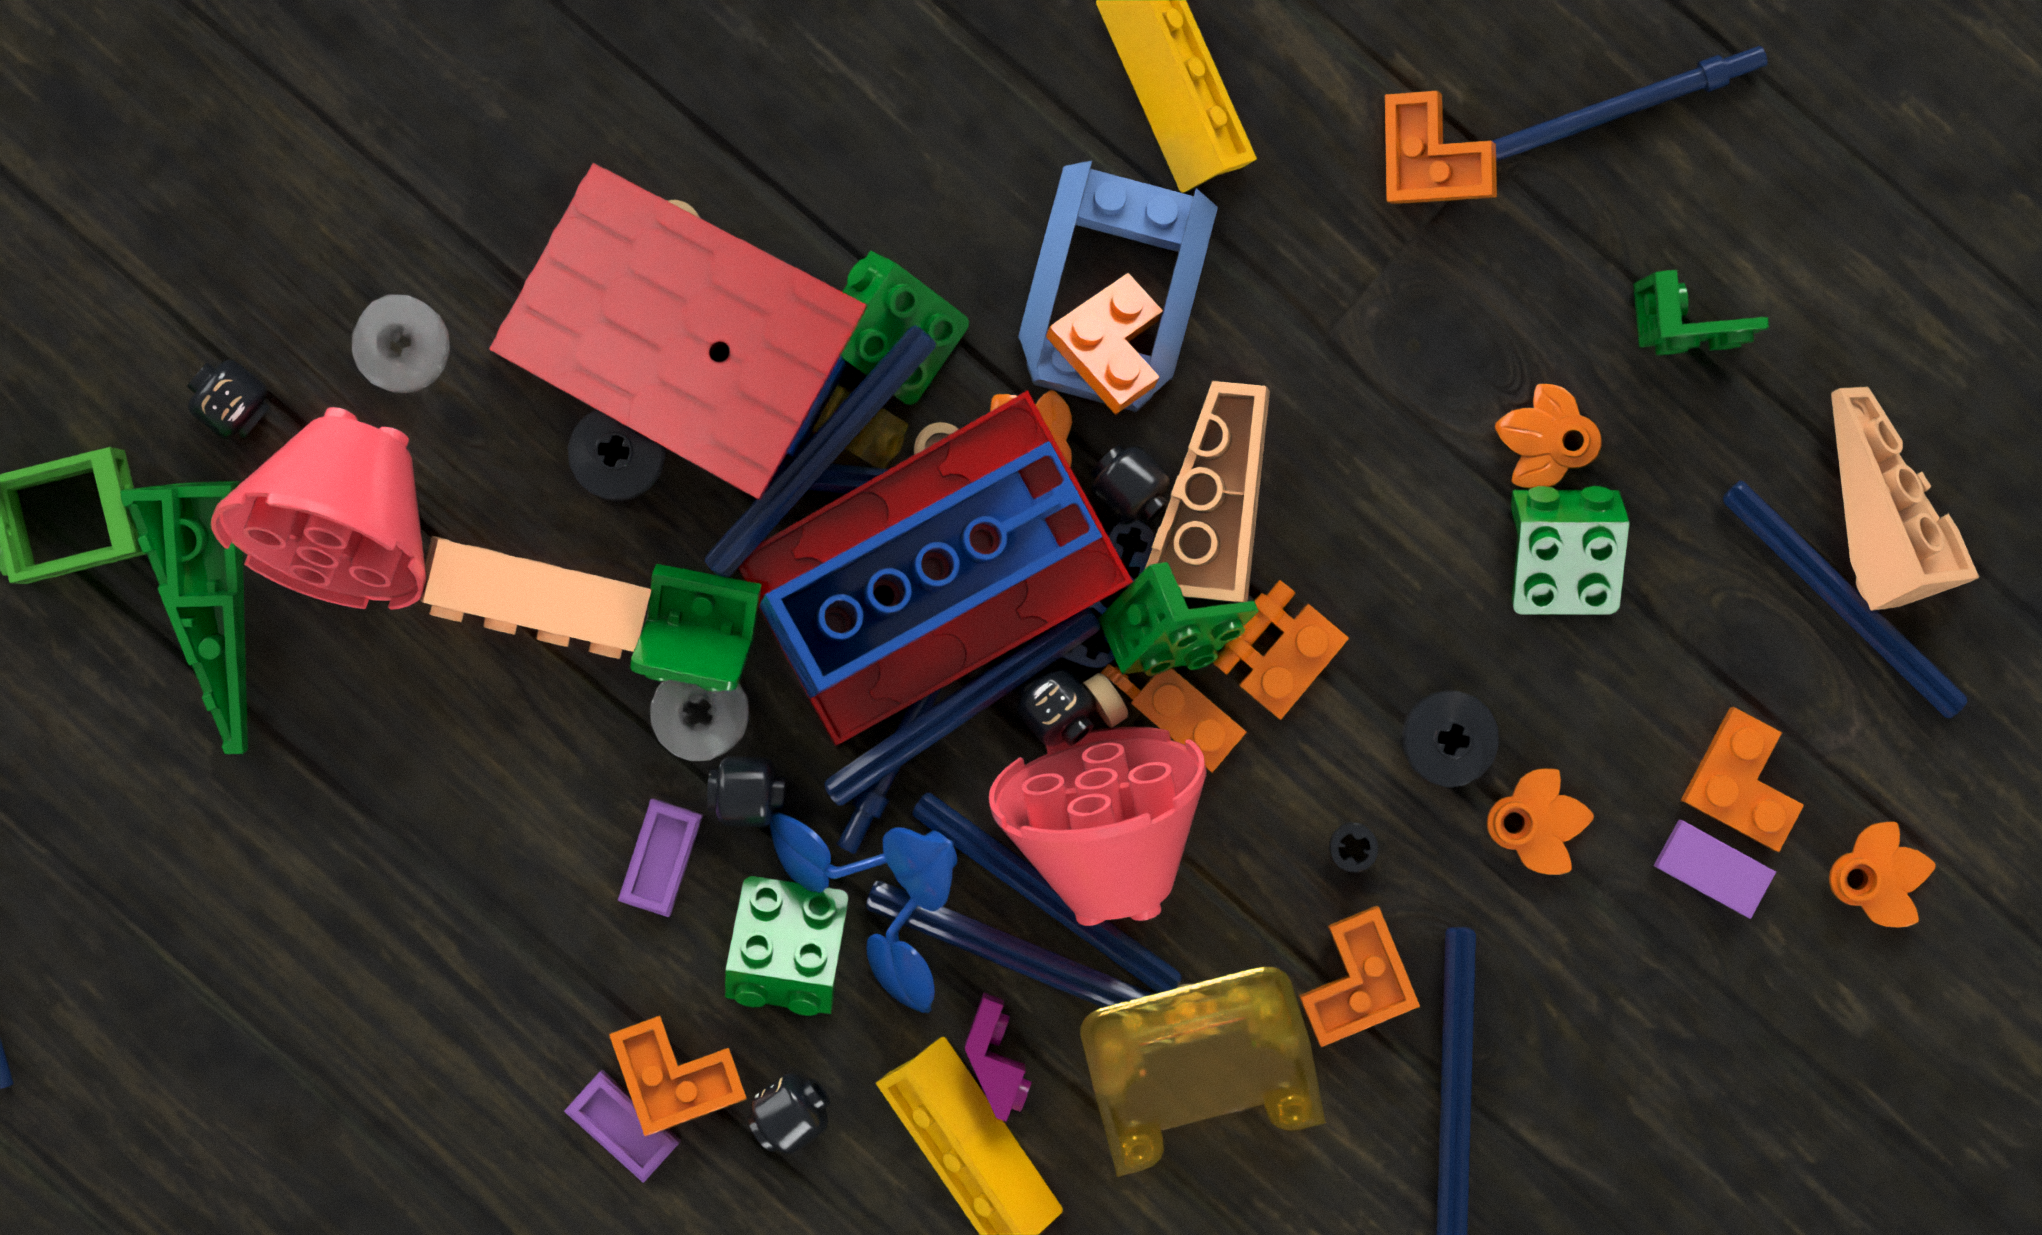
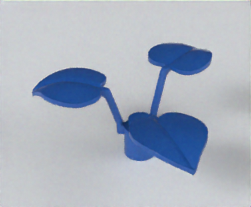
M774 812L770 822V829L777 856L788 875L796 883H799L811 892L821 893L829 886V878L837 879L885 863L888 864L899 884L907 890L911 898L888 928L886 937L880 934H873L868 938L866 946L868 961L878 982L897 1001L922 1013L932 1011L931 1004L934 1000L935 988L931 971L923 957L911 945L899 941V931L917 906L928 911H937L947 902L951 887L952 869L957 865V854L953 847V841L948 840L937 831H931L924 836L909 829L893 828L884 835L883 854L837 867L830 864L831 855L828 846L811 828L794 818Z

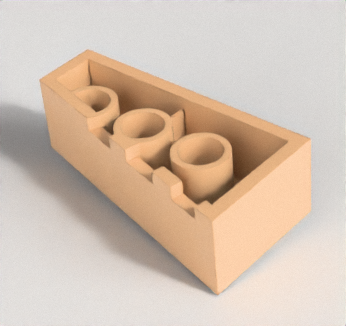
M1212 381L1191 438L1186 458L1180 474L1177 476L1170 502L1161 526L1157 531L1152 551L1145 567L1146 569L1150 564L1168 562L1175 580L1181 588L1183 597L1238 603L1248 602L1270 395L1267 386Z
M432 536L425 562L427 582L419 600L432 605L430 611L432 616L462 622L465 612L485 617L483 627L515 634L517 625L538 629L537 640L568 647L570 637L591 642L589 652L620 659L622 649L634 652L641 635L651 589Z

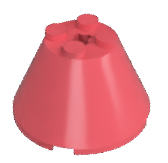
M328 408L324 417L312 420L221 500L211 518V528L219 543L224 548H229L232 542L248 555L244 565L275 583L319 600L360 609H366L369 600L390 601L388 605L390 610L400 609L416 603L421 598L427 582L412 457L406 449L409 438L394 428L381 427L378 429L359 422L355 415L341 408Z
M1114 727L1092 730L1073 746H1069L1065 741L1055 746L1046 745L1047 754L1034 759L1026 765L1023 758H1018L1007 766L993 782L989 792V804L993 818L1066 905L1075 913L1079 924L1092 926L1105 920L1126 917L1137 921H1144L1160 914V903L1172 891L1206 777L1203 753L1190 739L1186 740V745L1172 741L1168 730L1151 727Z

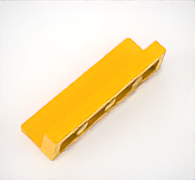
M1096 0V5L1176 184L1182 193L1192 190L1214 176L1243 168L1257 160L1186 0Z
M945 1037L935 1040L915 1058L888 1072L876 1082L880 1091L979 1235H1039L1063 1212L1062 1206L1002 1120L996 1118L986 1095Z

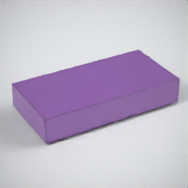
M654 798L650 800L618 901L666 917L671 916L703 814Z
M1678 820L1654 864V867L1750 919L1776 874V871L1683 820Z
M603 1069L564 1111L643 1183L681 1141L669 1129L645 1137L630 1094Z

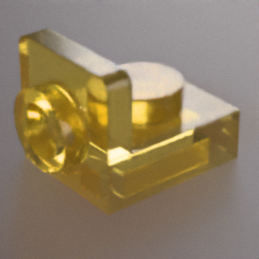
M837 385L812 432L816 433L848 398L852 393L851 391ZM881 408L848 444L845 450L877 468L885 469L889 461L901 450L904 434L908 429V423Z

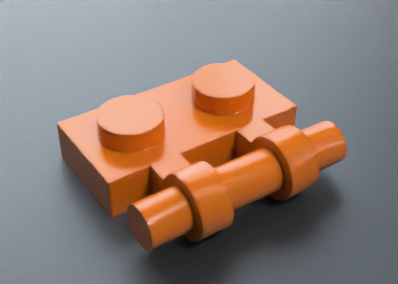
M1281 580L1275 584L1267 595L1261 593L1255 603L1259 612L1244 626L1245 632L1238 638L1227 642L1218 652V658L1212 662L1226 675L1229 674L1240 659L1252 670L1239 686L1279 720L1284 717L1349 639L1348 636L1310 604H1306L1294 619L1289 616L1283 608L1296 593ZM1272 623L1283 633L1262 656L1252 645Z

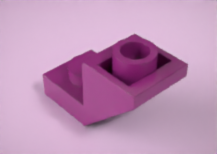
M984 992L965 1042V1051L996 1118L1007 1122L1011 1109L1021 1112L1032 1081L1023 1078L1025 1064L987 1050L989 1043L996 1046L1000 1045L1010 1016L1001 1013L1004 999Z

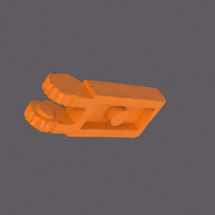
M1108 664L1101 672L1132 699L1131 704L1160 729L1168 730L1170 737L1175 742L1186 745V740L1190 739L1202 751L1205 766L1212 773L1247 733L1172 668L1161 674L1154 675L1142 690H1139L1131 683L1126 674L1122 675L1118 667Z

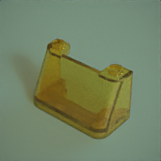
M1259 967L1103 1007L1090 1013L1081 1025L1080 1035L1117 1177L1154 1166L1164 1153V1141L1161 1131L1263 1104L1271 1123L1279 1129L1288 1131L1301 1130L1326 1123L1310 1040L1291 980L1285 972L1278 968Z

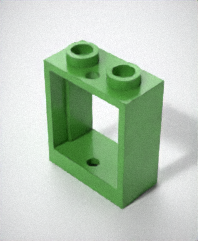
M107 447L0 474V571L4 576L8 575L10 583L29 584L146 554L142 552L137 540L139 534L129 509L124 507L121 501L120 491L134 488L125 450ZM94 472L112 546L35 565L17 490Z

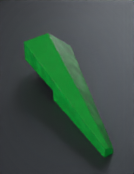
M241 481L187 482L121 490V501L124 507H128L138 531L139 537L137 540L142 552L146 553L159 583L157 589L188 665L193 666L203 691L202 699L207 711H211L223 740V751L225 754H243L248 750L243 551L232 542L229 548H224L215 537L211 528V518L216 506L240 485Z

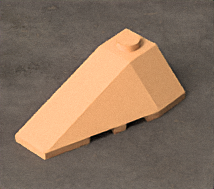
M1839 388L1832 392L1831 397L1850 562L1857 576V589L1860 595L1867 601L1870 610L1900 607L1979 578L1959 529L1948 513L1940 518L1924 492L1931 485L1923 472L1916 474L1906 465L1899 454L1903 449V441L1870 388Z

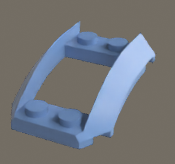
M1092 161L1067 165L1063 167L1018 339L1021 341L1027 359L1026 365L1033 385L1106 404L1046 338L1075 225L1178 252L1152 354L1148 356L1138 353L1158 374L1159 379L1153 389L1124 408L1137 412L1153 397V394L1173 378L1218 207L1197 188L1194 196L1090 169Z

